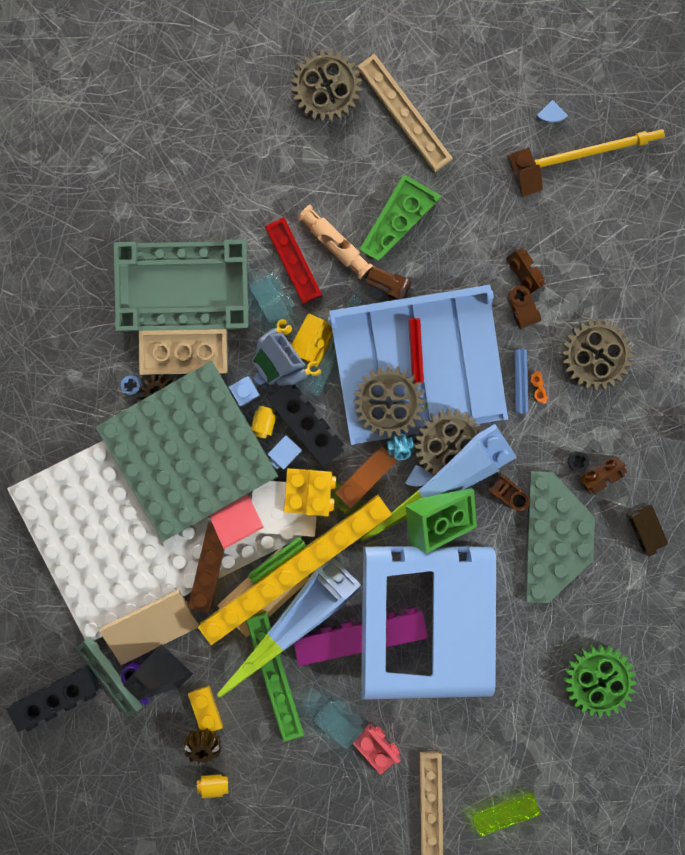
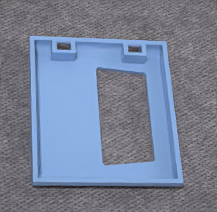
M363 546L361 699L493 696L495 692L496 554L494 548L438 547L426 554L415 546ZM391 552H401V561H392ZM458 552H466V561H459ZM432 571V675L422 676L386 672V578L392 575Z

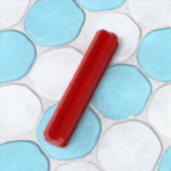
M410 318L408 324L411 373L415 375L413 383H423L420 318Z

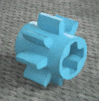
M401 433L400 436L394 434L391 437V441H387L389 456L394 455L397 460H405L411 456V452H414L413 438H407V435Z

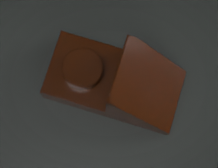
M528 147L509 154L507 157L521 196L525 197L543 190L540 165H535L530 148Z

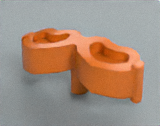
M534 371L530 378L532 385L537 387L534 398L538 402L545 404L548 397L546 396L545 388L542 386L544 383L541 378L542 373Z

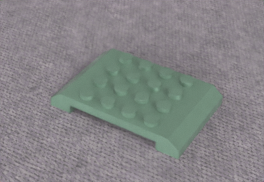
M246 239L215 242H114L116 331L249 329Z

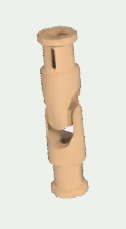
M308 205L299 214L297 219L303 221L311 229L310 232L346 267L349 266L358 275L359 279H362L370 271L373 265L368 264L359 255L360 252L325 218H321L311 205Z

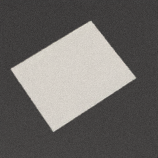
M269 481L252 491V503L264 526L263 529L255 533L281 534L282 528L289 526L293 529L294 535L315 537L316 515L284 513L280 520L272 518L271 510L274 507H281L284 511L286 482ZM266 487H270L274 491V497L271 500H264L262 490Z

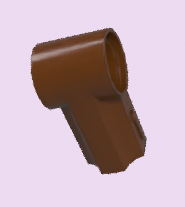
M372 266L365 283L398 300L405 299L412 281L401 275H393L376 266Z

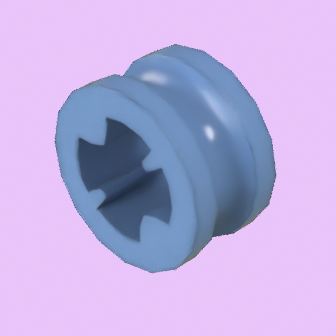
M130 375L123 378L120 386L125 394L136 395L140 392L139 387H142V383L139 378ZM131 379L134 380L133 383L137 384V387L133 388L132 392L129 391L130 388H126V383H130Z

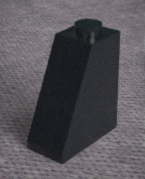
M161 644L123 686L138 700H142L182 686L193 673Z

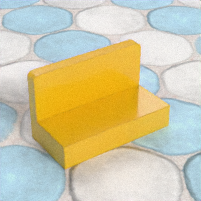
M308 314L291 344L301 359L308 363L312 361L317 362L318 364L315 366L318 367L333 339L332 325L314 315Z

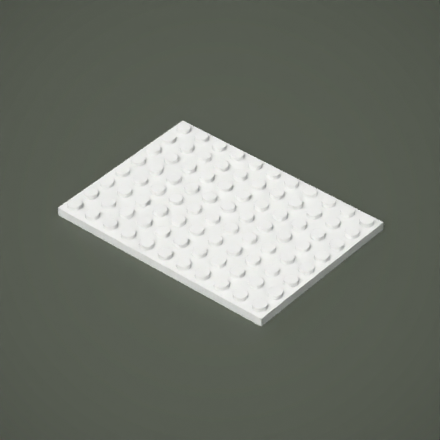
M104 441L7 488L85 640L91 637L94 641L102 637L100 633L101 627L178 589L183 596L192 592L208 522H212L210 516L162 542ZM266 487L262 490L264 500H271L274 497L272 488ZM251 491L250 493H248V495H249V497H250V499H251V501H252V491ZM274 507L271 510V516L275 520H280L284 516V511L281 507ZM289 526L283 527L281 534H251L225 548L218 579L302 536L294 535L293 529Z

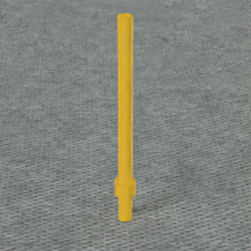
M663 129L648 133L643 131L636 133L632 137L537 159L534 162L535 165L539 164L541 168L636 144L642 146L648 144L649 141L664 138L665 133Z

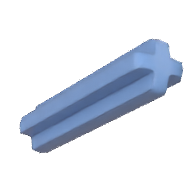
M517 349L514 351L516 413L525 414L528 413L527 350Z

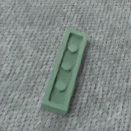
M89 637L75 647L126 717L131 716L143 707L139 700L123 686L121 676L113 668L112 662L101 652L97 642Z

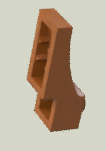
M381 446L335 493L352 508L397 460L393 456H389L388 451Z

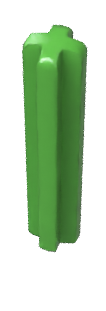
M300 537L251 571L248 575L251 581L257 583L304 549L306 547L305 542Z

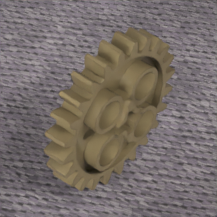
M321 49L320 56L318 57L315 52H312L311 60L305 56V65L298 63V68L301 71L294 70L293 72L294 76L298 79H291L292 85L296 86L291 89L292 94H298L294 97V102H300L298 109L306 108L305 116L312 113L313 121L320 116L321 123H324L326 117L333 123L334 116L340 121L341 113L349 116L348 108L355 110L356 105L353 101L359 102L360 97L356 94L362 93V88L358 87L362 84V79L357 78L360 75V71H353L355 62L348 65L349 57L346 56L342 60L340 51L336 56H333L332 49H330L328 55H325L323 49ZM335 68L338 70V74L331 76L327 71ZM318 69H322L326 83L330 86L331 95L336 102L335 104L331 103L326 87H323V79ZM309 77H316L318 82L309 84L307 79ZM339 88L347 91L344 96H338L335 92ZM318 97H324L327 101L319 105L315 100Z
M597 319L595 325L592 320H588L587 327L583 322L580 323V330L577 328L571 329L574 336L566 335L570 342L562 344V346L567 348V351L561 352V355L567 358L561 363L568 364L564 371L572 372L569 379L578 378L576 385L585 382L584 389H588L591 384L593 390H598L599 384L602 390L607 389V383L611 387L615 386L614 379L618 382L622 381L623 379L620 374L627 375L628 371L625 367L632 366L627 361L628 358L634 357V355L628 353V350L632 349L633 346H626V342L630 338L623 339L622 335L625 330L617 332L618 325L615 324L610 327L609 320L605 321L603 325L601 319ZM591 334H595L598 337L597 345L590 343L589 337ZM581 343H583L587 348H589V350L582 348L580 346ZM609 346L616 348L615 357H611L608 354ZM599 350L598 355L602 358L595 359L593 352ZM580 352L586 355V362L584 364L579 363L577 360V355ZM604 359L611 361L613 366H610ZM598 364L603 365L605 368L602 376L596 373V366Z
M390 365L387 366L386 371L379 366L377 374L375 371L370 370L371 378L364 375L362 378L365 384L360 382L357 384L362 390L354 392L359 399H355L353 403L360 406L354 411L362 413L358 420L365 419L364 427L366 428L371 425V433L378 429L379 436H382L384 431H387L388 437H391L393 431L396 432L397 436H400L401 429L408 433V425L416 426L413 419H421L417 412H424L425 409L419 406V404L426 401L424 398H419L424 393V390H417L421 382L413 383L415 375L408 378L406 376L407 369L403 373H399V366L396 367L395 371L391 370ZM403 385L406 388V394H396L395 386ZM373 386H382L384 394L380 396L375 395L372 390ZM388 396H391V400L408 399L409 402H393L391 406H388V402L370 403V400L384 401ZM375 407L382 408L384 416L376 417L373 414V409ZM403 407L407 412L406 416L398 417L395 414V409Z
M447 408L446 414H444L439 409L437 417L432 413L430 414L431 421L423 419L426 424L425 427L418 426L421 434L414 435L419 440V442L414 443V447L419 450L414 453L417 457H420L418 459L420 465L424 464L423 468L426 471L430 470L433 476L448 464L445 463V458L448 455H454L455 457L464 448L460 447L462 440L469 439L470 442L477 434L482 432L478 431L481 426L478 423L474 424L476 419L473 417L468 418L469 414L467 412L461 415V411L456 409L453 414L452 410ZM453 424V430L450 433H445L446 426ZM438 440V446L430 449V443ZM450 441L453 444L451 446H448L446 443Z

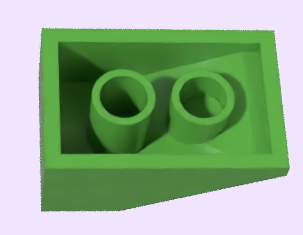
M471 488L423 497L405 506L410 544L426 554L477 527L474 490Z

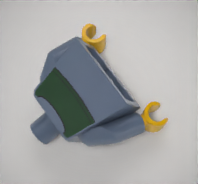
M280 319L277 322L276 329L272 328L258 340L253 364L258 369V372L254 375V380L259 385H264L265 382L269 385H292L306 379L309 374L318 376L321 373V369L316 372L311 371V368L318 364L314 361L308 364L307 369H303L305 366L304 362L284 336L292 331L291 325L282 329L287 324L284 319Z

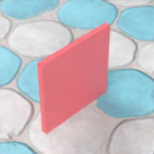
M248 494L209 515L224 549L264 528Z

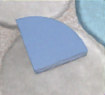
M552 100L536 118L545 123H557L564 120L568 115Z
M415 465L405 483L410 486H422L434 476L420 466Z

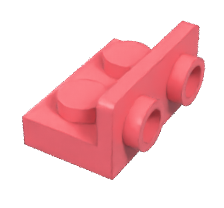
M370 723L352 739V743L381 775L395 762L398 764L401 761L399 755L401 752L393 742L389 743L384 738L386 734L379 726L374 727Z

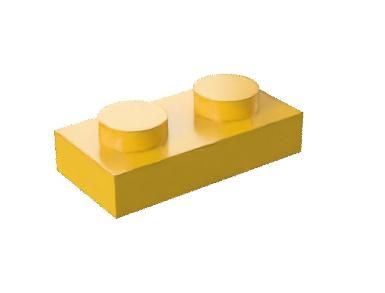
M210 685L189 692L188 696L199 728L201 730L208 728L209 732L222 729L223 723Z

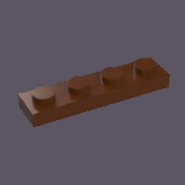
M208 522L188 604L189 609L209 613L225 551L212 522Z

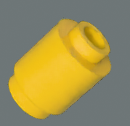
M258 406V411L255 410L251 429L256 437L266 439L267 435L272 436L277 416L275 415V409Z
M222 774L203 775L201 780L197 781V794H201L202 798L223 797V794L229 793L228 776H222Z

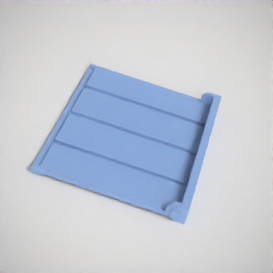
M490 285L329 311L330 316L328 320L329 325H332L351 445L391 438L388 437L387 431H384L382 436H379L378 429L371 433L372 426L369 425L365 428L366 420H358L362 413L354 411L360 407L358 404L353 403L355 399H359L354 392L362 390L357 386L359 382L365 384L362 377L366 375L371 378L370 370L375 371L377 374L379 366L384 371H386L388 365L391 366L392 371H395L396 367L399 366V373H403L407 369L406 376L408 378L412 376L408 324L410 318H420L424 382L420 384L417 390H424V393L419 398H424L426 401L419 404V406L425 409L424 412H417L421 416L420 420L413 419L416 426L408 425V433L401 429V433L406 435L421 433L418 426H426L423 419L431 421V413L437 417L439 409L446 414L447 408H450L453 414L456 409L461 411V415L467 412L469 414L468 418L473 417L476 419L474 424L508 420L491 305L494 296ZM403 385L395 386L396 394H406V388ZM373 386L372 390L375 395L380 396L384 394L382 386ZM388 396L384 401L371 399L370 403L388 402V406H391L393 402L408 403L409 400H391V396ZM375 407L373 414L376 417H383L384 410L380 407ZM403 407L395 409V414L398 417L406 416L407 412ZM450 424L445 429L454 428V425Z

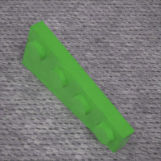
M404 174L359 251L379 262L442 196Z

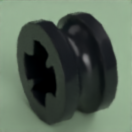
M573 452L568 457V465L572 470L583 471L589 465V458L583 452ZM577 455L579 458L583 457L581 467L579 465L574 466L573 464L576 461L575 456Z

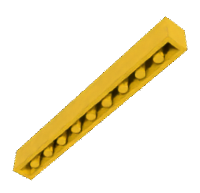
M376 495L267 576L203 620L198 627L210 645H213L390 517L392 513L379 495Z

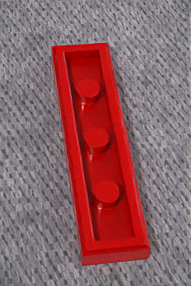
M285 217L266 225L265 229L302 304L305 305L323 296Z

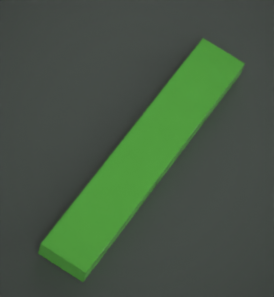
M267 611L254 614L246 620L254 649L272 628ZM279 654L262 666L261 671L282 740L287 742L303 737L304 731Z

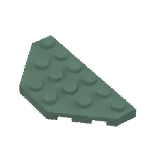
M530 471L525 601L530 603H549L594 561L595 517L553 472Z

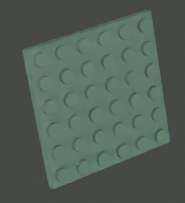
M213 361L206 363L96 426L162 542L278 477L276 470Z

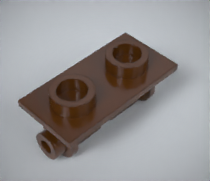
M521 247L506 258L510 268L521 281V285L528 288L530 294L546 284L544 282L545 278L537 267L532 270L529 268L534 261L527 250L524 251Z
M617 457L608 459L601 466L588 471L579 480L586 486L585 489L589 495L592 493L595 495L607 487L604 480L608 479L609 483L613 484L625 477L624 474L627 473L626 464Z

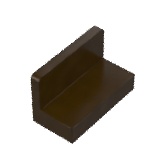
M647 505L627 514L643 554L650 557L657 554V549L668 545L652 505Z

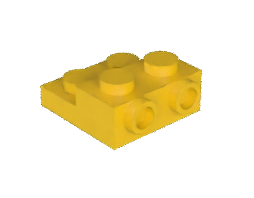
M287 468L284 513L329 516V511L333 512L334 498H330L331 489L335 490L336 476H332L331 471Z

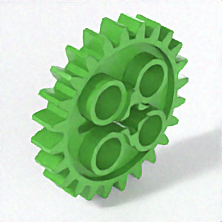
M592 645L590 646V652L581 649L583 655L580 657L574 654L577 661H569L572 669H565L570 677L564 678L565 682L570 683L565 686V690L571 692L568 698L570 700L575 699L573 704L575 707L580 706L581 712L584 713L588 709L590 716H593L595 711L599 718L602 717L603 712L610 717V710H614L618 714V706L626 708L624 701H632L628 694L636 692L631 688V685L637 684L635 680L631 679L636 673L629 671L633 665L630 662L625 663L628 658L625 655L620 657L621 652L618 650L613 652L610 646L605 651L602 645L598 646L597 651ZM603 662H609L608 669H606L605 671H601V664ZM589 672V679L581 681V675ZM601 677V678H602V684L599 685V684H598V683H599L598 678ZM614 681H619V687L611 690V684ZM599 691L600 697L597 700H591L592 694Z

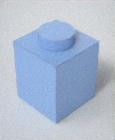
M249 376L229 387L239 406L242 407L261 396Z
M286 435L268 453L271 457L269 460L277 469L281 467L284 470L302 449Z

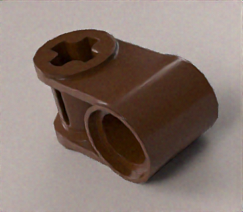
M525 286L512 288L508 292L507 299L519 329L522 330L540 322L539 310L534 304L528 288ZM517 292L523 294L520 300H515L514 298Z
M501 472L493 486L487 488L492 495L516 511H523L529 505L528 495ZM516 495H521L524 499V503L520 507H516L513 504V498Z

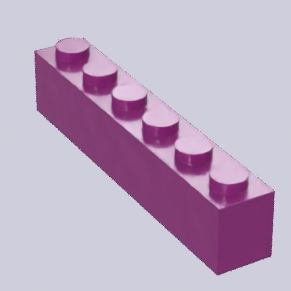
M410 607L404 609V613L396 614L395 611L386 613V647L428 638L421 609L417 610V607ZM345 621L340 623L339 627L331 628V625L318 628L319 631L311 633L309 631L294 643L298 666L362 653V622L353 623V621Z

